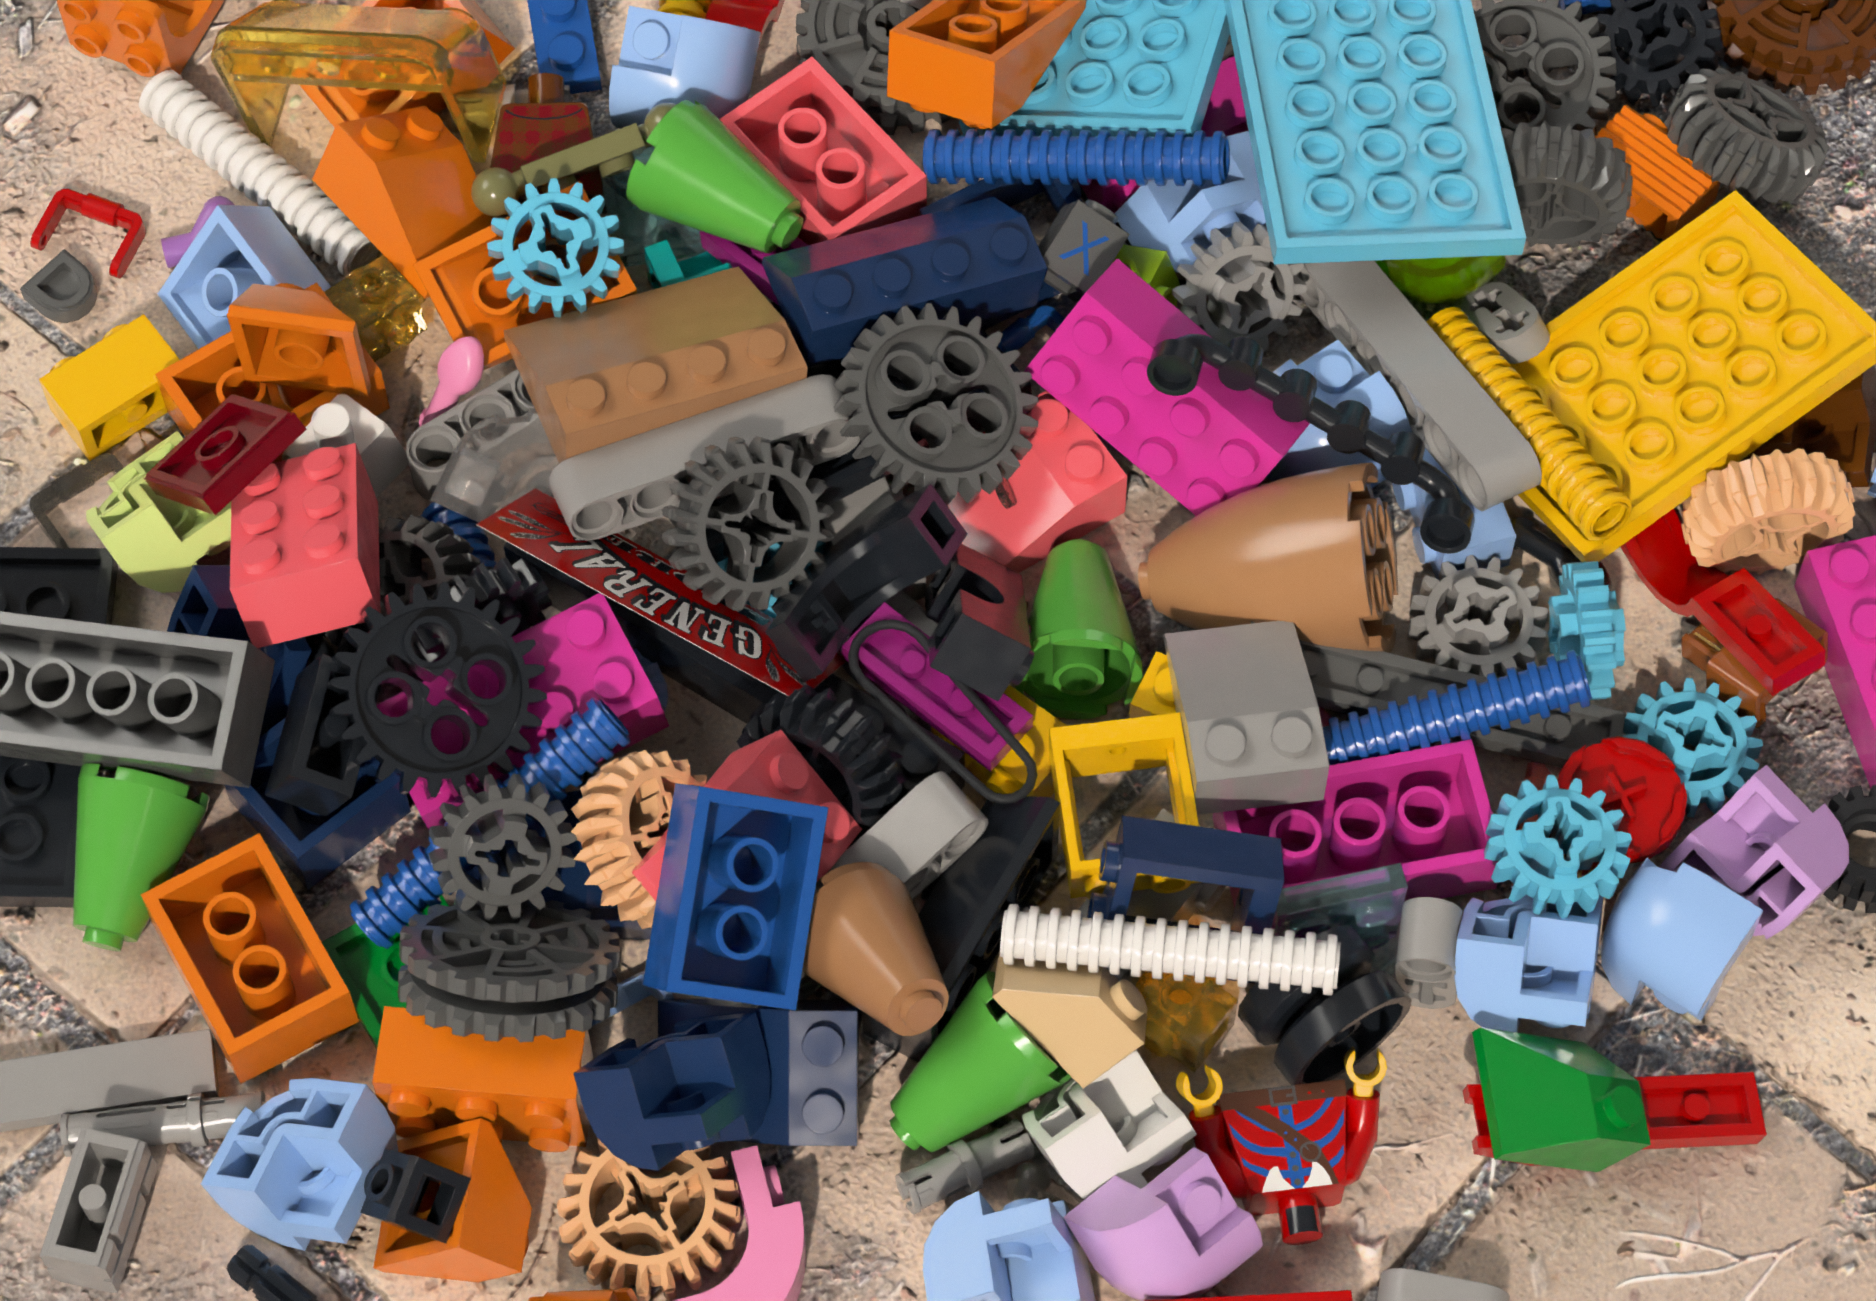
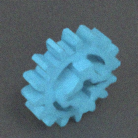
M550 178L548 193L539 194L531 183L526 184V201L520 204L517 200L510 197L504 200L505 210L510 218L508 220L503 218L492 219L491 229L496 235L502 237V240H494L487 243L488 256L503 259V261L492 268L495 281L511 278L512 281L506 290L507 297L513 301L524 293L529 296V312L533 314L540 309L543 302L551 303L555 317L562 316L564 303L570 301L573 302L580 313L587 311L586 294L592 292L595 296L604 299L607 296V286L602 277L618 278L620 275V265L613 259H610L609 256L624 253V240L608 236L619 228V219L617 215L601 218L600 214L605 206V199L598 195L588 203L584 201L582 183L576 182L569 194L560 193V185L557 178ZM554 210L567 211L580 218L572 221L556 215ZM530 220L532 232L529 240L519 244V249L513 251L514 242L519 230L525 222ZM545 228L548 229L551 238L555 237L559 245H566V268L561 259H557L552 251H546ZM598 245V254L593 266L587 274L582 276L579 264L583 255L592 252L593 247ZM541 275L556 281L558 286L544 285L531 278Z
M1598 561L1566 563V565H1562V576H1559L1561 595L1551 596L1548 601L1550 612L1548 631L1550 654H1554L1556 660L1560 661L1567 659L1566 652L1575 650L1576 655L1581 657L1592 695V699L1589 700L1611 698V688L1615 687L1612 669L1624 666L1625 663L1624 632L1626 631L1623 608H1619L1616 592L1609 591L1608 585H1604L1603 568H1599Z
M1686 678L1681 692L1675 693L1673 688L1664 681L1659 684L1656 700L1642 693L1638 697L1634 709L1636 713L1627 712L1623 733L1626 735L1622 737L1645 741L1668 756L1676 766L1674 771L1680 777L1681 784L1684 782L1687 793L1685 813L1687 817L1694 818L1699 803H1706L1707 807L1716 814L1723 807L1725 795L1731 799L1745 782L1757 772L1760 764L1755 759L1759 757L1763 741L1750 737L1757 723L1755 716L1738 717L1737 712L1742 701L1740 697L1735 696L1724 703L1717 698L1719 684L1713 682L1705 693L1696 692L1693 678ZM1685 744L1696 747L1695 751L1684 748Z
M1547 775L1544 786L1539 791L1528 779L1523 781L1517 793V798L1507 793L1502 796L1496 811L1498 814L1491 815L1485 832L1491 838L1488 839L1485 847L1484 859L1498 861L1491 876L1494 883L1510 880L1514 884L1509 896L1513 903L1522 899L1525 895L1534 898L1532 904L1533 913L1538 915L1541 914L1547 903L1556 904L1557 912L1561 918H1568L1574 902H1578L1580 907L1587 913L1594 911L1599 895L1607 899L1614 895L1619 884L1618 878L1624 877L1630 863V858L1624 854H1626L1631 843V834L1616 831L1624 814L1621 810H1611L1605 813L1601 806L1606 793L1600 790L1590 798L1582 795V780L1578 778L1573 780L1568 790L1559 789L1555 775ZM1538 814L1536 822H1524L1526 819ZM1524 822L1522 830H1516ZM1593 862H1599L1593 871L1583 877H1577L1578 870H1590Z

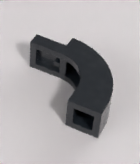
M929 484L885 508L842 538L823 554L825 558L824 563L818 565L811 564L805 570L808 573L807 579L801 581L794 580L790 585V593L780 596L771 608L777 616L765 632L775 644L780 656L789 662L802 681L806 682L825 671L851 632L877 607L907 586L946 567L968 533L933 486Z

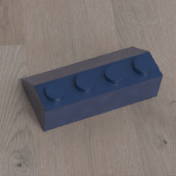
M995 197L763 257L762 261L784 319L807 367L844 358L851 347L855 348L853 343L865 328L871 330L872 326L883 314L893 321V318L903 306H908L917 319V315L927 303H932L938 320H942L953 306L958 310L960 325L969 324L976 316L984 320L1036 306L1047 272L1046 263L1025 216Z

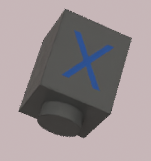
M1077 200L1063 206L1038 246L1047 266L1044 282L1072 301H1079L1086 291L1110 267L1130 235L1115 225L1118 217L1111 210L1093 200H1086L1085 204Z

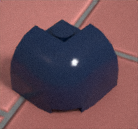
M230 565L192 566L172 612L167 629L168 632L242 640L251 643L230 591ZM305 637L258 648L275 660L260 736L286 718L296 677L306 668L312 651Z
M756 1012L678 1021L674 1025L676 1033L655 1038L640 1047H637L635 1039L627 1038L610 1047L574 1072L584 1112L598 1139L614 1156L636 1168L658 1171L686 1150L700 1149L715 1142L751 1139L763 1123L769 1105L771 1080L767 1050Z

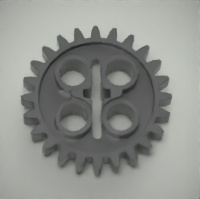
M1481 0L1482 9L1474 11L1482 49L1493 57L1492 59L1484 55L1501 129L1506 128L1516 131L1519 124L1511 122L1509 120L1510 117L1521 111H1530L1537 115L1536 119L1527 123L1531 127L1541 126L1543 121H1546L1550 126L1557 127L1570 123L1571 129L1582 131L1590 128L1593 129L1594 136L1597 135L1596 124L1593 119H1609V104L1605 100L1616 98V81L1609 78L1617 75L1616 58L1607 57L1611 53V40L1609 36L1596 37L1599 33L1598 18L1595 16L1580 22L1582 18V5L1579 1L1572 3L1565 10H1562L1561 0H1546L1545 2L1538 0H1503L1497 3L1493 0ZM1511 35H1521L1528 39L1524 44L1517 47H1507L1500 43ZM1559 67H1567L1575 71V74L1564 80H1555L1547 76L1549 72ZM1508 76L1513 79L1512 82H1508ZM1525 76L1529 77L1530 83L1524 79ZM1545 100L1555 105H1561V107L1554 109L1546 104Z
M927 303L917 315V319L908 306H903L895 315L893 321L885 314L881 315L871 330L865 328L853 343L855 348L851 347L842 359L841 364L846 370L841 373L834 385L840 391L847 393L834 406L835 412L852 416L841 429V436H859L862 441L852 454L854 459L871 455L876 460L870 473L873 479L881 476L886 471L893 474V493L897 494L907 482L914 485V492L931 484L946 505L957 495V491L966 503H970L981 492V488L988 494H991L1003 482V478L1008 480L1020 467L1018 460H1022L1031 450L1033 445L1027 438L1034 432L1039 423L1034 418L1026 415L1039 402L1038 397L1021 393V390L1032 378L1031 373L1013 372L1011 365L1020 355L1019 351L1013 350L1001 354L997 346L1003 334L997 331L985 339L979 334L981 318L976 316L966 327L960 325L958 310L953 306L942 320H938L932 303ZM944 361L953 363L958 367L962 376L952 373ZM888 375L901 380L907 391L895 387L890 382ZM975 389H981V390H983L985 393H973V394H969V393H966V392L972 391V390H975ZM927 399L928 404L926 406L921 407ZM948 402H952V404L948 408H946V404ZM902 414L908 415L907 417L896 420L889 418V416H896ZM967 417L979 422L984 428L985 434L971 427ZM911 432L920 434L925 438L930 448L922 447L916 443L911 436Z

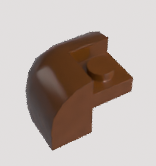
M1875 366L1870 367L1741 461L1750 459L1753 453L1757 456L1771 454L1776 449H1779L1782 453L1804 449L1807 455L1813 452H1821L1828 459L1838 460L1839 466L1844 471L1847 482L1851 483L1852 488L1869 487L1873 453H1876Z

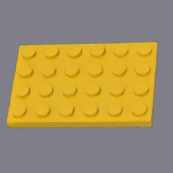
M1735 190L1545 326L1550 333V340L1545 349L1537 356L1521 363L1510 364L1511 368H1514L1519 373L1521 379L1532 388V392H1535L1542 399L1543 404L1554 413V417H1557L1564 424L1565 429L1573 434L1576 442H1579L1587 450V454L1595 459L1598 467H1601L1609 475V480H1613L1620 488V491L1632 501V511L1626 523L1616 533L1598 541L1589 540L1581 532L1580 527L1571 521L1569 514H1566L1559 507L1558 502L1540 484L1518 494V496L1581 562H1600L1691 496V487L1706 481L1707 473L1711 470H1723L1728 467L1730 461H1741L1875 365L1876 321Z

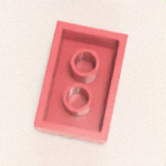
M810 57L720 118L723 124L800 201L801 209L799 216L803 217L804 221L797 237L807 245L920 216V209L927 206V175L813 57Z
M356 443L336 448L322 447L310 452L308 455L271 463L231 502L230 591L251 643L257 648L364 623L362 613L368 607L381 613L378 501Z

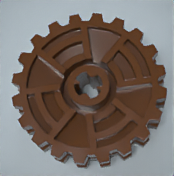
M1709 0L1707 3L1708 8L1716 9L1721 26L1718 30H1721L1724 47L1727 49L1724 62L1731 68L1743 65L1749 70L1747 77L1758 81L1765 78L1773 81L1774 89H1781L1782 93H1786L1791 85L1800 86L1804 95H1816L1819 85L1827 84L1833 91L1843 89L1847 82V76L1852 75L1861 80L1869 74L1871 68L1869 60L1876 61V0Z

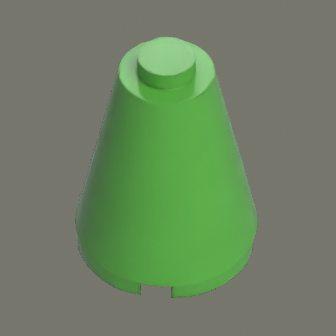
M684 100L675 105L659 121L646 142L655 147L647 164L645 165L636 159L631 169L626 189L629 202L637 206L641 211L767 254L772 253L778 247L786 249L794 242L804 221L803 217L799 216L801 209L800 201L707 106L697 101L694 104L689 100Z
M1072 539L1061 543L1049 552L1028 618V625L1031 626L1030 643L1031 650L1034 651V658L1026 676L1015 688L1022 694L1025 691L1035 698L1036 704L1055 717L1091 719L1106 715L1107 705L1124 698V706L1132 701L1143 679V664L1110 557L1106 550L1098 544L1084 539Z
M86 763L82 765L78 777L73 926L85 931L83 943L106 950L121 951L124 941H138L150 919L140 894L171 879L207 811L210 797L202 792L192 800H189L187 796L190 786L163 776L117 766L114 778L97 776L100 764Z
M988 971L977 980L890 1101L892 1111L895 1114L890 1119V1125L897 1136L912 1150H917L922 1146L930 1152H936L1065 1084L1072 1078L992 998L995 972Z

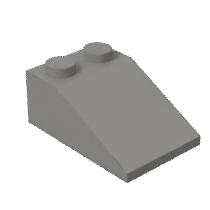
M1270 621L1164 634L1176 713L1180 712L1197 815L1324 800L1329 761L1318 703L1294 623Z

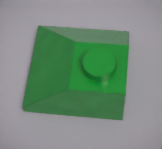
M1482 1027L1472 1032L1495 1160L1600 1172L1651 1145L1639 1081L1586 1043Z

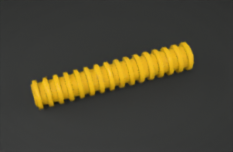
M1449 307L1431 316L1426 321L1428 325L1529 442L1541 467L1542 480L1540 485L1547 489L1548 494L1558 502L1559 507L1566 514H1569L1571 521L1580 527L1584 536L1589 540L1598 541L1613 535L1622 528L1630 517L1632 501L1620 491V488L1613 480H1609V475L1601 467H1598L1595 459L1587 454V450L1579 442H1576L1573 434L1565 429L1564 424L1557 417H1554V413L1543 404L1542 399L1535 392H1532V388L1521 379V376L1514 368H1511L1510 363L1489 343V339L1468 319L1466 313L1461 308Z

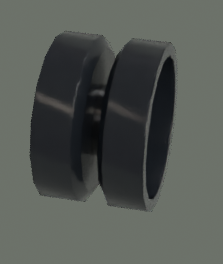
M1349 924L1333 927L1316 935V940L1327 941L1329 934H1335L1338 936V942H1341L1337 989H1333L1332 996L1323 995V988L1312 987L1310 994L1302 993L1301 986L1290 985L1289 992L1281 991L1280 984L1269 983L1267 990L1259 989V982H1256L1239 1005L1238 1017L1257 1042L1263 1045L1278 1044L1275 1051L1274 1064L1291 1085L1335 1079L1346 1071L1344 1057L1351 1047L1355 1049L1354 1066L1381 1045L1400 1025L1410 1010L1411 998L1390 973L1385 970L1370 972L1375 953L1356 929Z

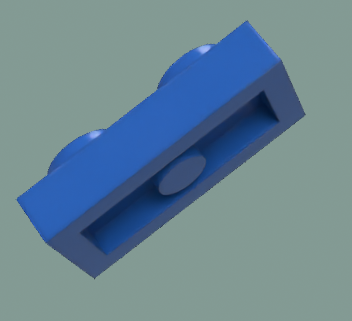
M527 0L539 73H554L564 78V85L570 86L571 94L602 90L588 1Z

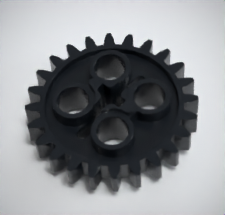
M442 582L437 587L433 600L427 599L420 583L414 584L410 588L409 604L406 606L394 592H391L384 597L385 608L388 614L386 617L371 607L363 611L362 617L370 630L368 633L352 627L345 632V638L356 651L354 653L337 652L333 656L332 661L339 667L347 670L348 673L347 676L331 679L328 682V689L346 694V701L333 707L329 713L332 717H349L352 724L338 739L340 743L359 739L364 745L353 761L356 765L365 763L373 757L380 762L374 780L377 783L382 782L393 772L400 774V794L406 795L409 793L416 781L420 780L424 783L426 798L433 800L440 791L441 783L447 781L453 796L458 798L461 797L459 787L466 784L467 776H470L479 788L484 789L485 775L489 774L488 765H491L503 774H507L513 769V765L505 751L510 749L524 754L531 748L528 741L519 733L520 729H537L542 724V720L528 712L527 708L528 705H534L547 699V693L529 688V680L543 673L545 668L543 665L525 664L522 657L531 651L536 643L534 639L515 643L511 635L521 622L518 617L512 618L501 625L495 620L500 605L499 600H493L482 610L475 608V588L469 587L457 602L451 600L448 582ZM420 628L430 629L441 637L444 644V652L440 660L427 662L420 659L414 653L411 646V637L415 630ZM388 656H396L402 660L404 665L426 682L431 683L439 676L445 678L449 682L445 688L447 696L485 715L488 719L487 725H478L466 712L449 700L444 699L436 706L431 705L426 700L430 689L410 675L390 667L387 664ZM484 665L496 673L499 680V689L494 698L483 699L476 696L470 690L467 683V675L472 666ZM383 683H392L399 686L405 692L408 699V707L403 716L389 717L377 708L375 703L377 686ZM449 720L461 729L463 745L458 753L446 754L434 746L431 739V729L436 721Z

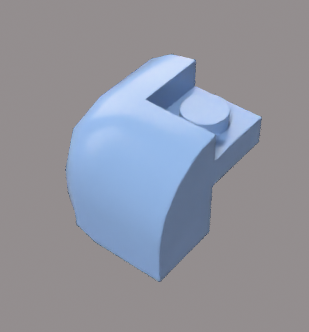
M629 6L619 64H612L609 86V112L612 124L620 129L637 123L638 126L644 123L647 113L656 105L661 103L678 104L684 100H689L694 104L697 101L707 106L719 119L747 101L751 89L761 32L692 16Z
M1249 131L1226 136L1229 141L1230 164L1228 178L1224 184L1214 186L1212 180H1206L1205 185L1195 186L1193 180H1187L1184 186H1176L1174 180H1168L1165 186H1157L1154 180H1149L1147 185L1140 186L1114 213L1118 217V223L1121 228L1130 234L1128 240L1131 245L1167 251L1174 271L1178 272L1179 264L1193 265L1197 258L1190 248L1194 243L1201 245L1205 249L1212 245L1210 231L1215 228L1226 237L1231 236L1234 222H1241L1251 232L1257 224L1264 225L1267 228Z
M1339 340L1331 343L1299 365H1296L1290 358L1273 371V373L1280 377L1285 371L1290 369L1308 371L1317 381L1315 397L1333 408L1346 400L1361 402L1371 413L1369 429L1387 439L1397 432L1405 431L1412 433L1401 402L1381 372L1378 371L1370 376ZM1312 424L1308 425L1284 457L1267 475V478L1273 482L1278 479L1319 469L1371 462L1378 470V482L1370 483L1371 488L1386 479L1381 472V464L1360 452L1345 454L1336 451L1329 445L1327 433Z
M1646 858L1618 894L1601 939L1602 968L1611 987L1630 1005L1643 987L1647 986L1653 990L1658 1001L1668 1009L1680 1014L1688 1012L1701 1021L1715 1002L1726 974L1753 937L1763 909L1684 862L1677 872L1659 868L1650 859Z
M1528 895L1514 903L1509 898L1484 903V901L1472 897L1464 908L1457 936L1456 975L1454 974L1457 998L1470 1019L1482 1028L1517 1033L1521 1018L1535 1020L1540 1025L1550 1028H1564L1570 1025L1585 1027L1590 1015L1603 907L1602 896L1599 895L1595 909L1590 913L1583 910L1578 902H1574L1568 918H1561L1557 912L1556 904L1547 903L1540 915L1533 913L1532 904L1534 898Z
M318 1078L292 1079L289 1082V1091L272 1097L254 1113L247 1107L242 1110L229 1128L201 1185L235 1221L254 1233L280 1245L305 1251L311 1239L347 1244L362 1214L360 1212L366 1199L364 1182L367 1174L372 1168L379 1165L385 1148L398 1152L395 1126L386 1108L367 1084Z
M979 1191L955 1201L935 1221L924 1244L923 1276L927 1301H1095L1086 1254L1063 1218L1070 1212L1065 1201L1060 1200L1051 1203L1048 1198L1043 1200L1023 1198L1006 1204L1003 1210L997 1212L993 1210Z

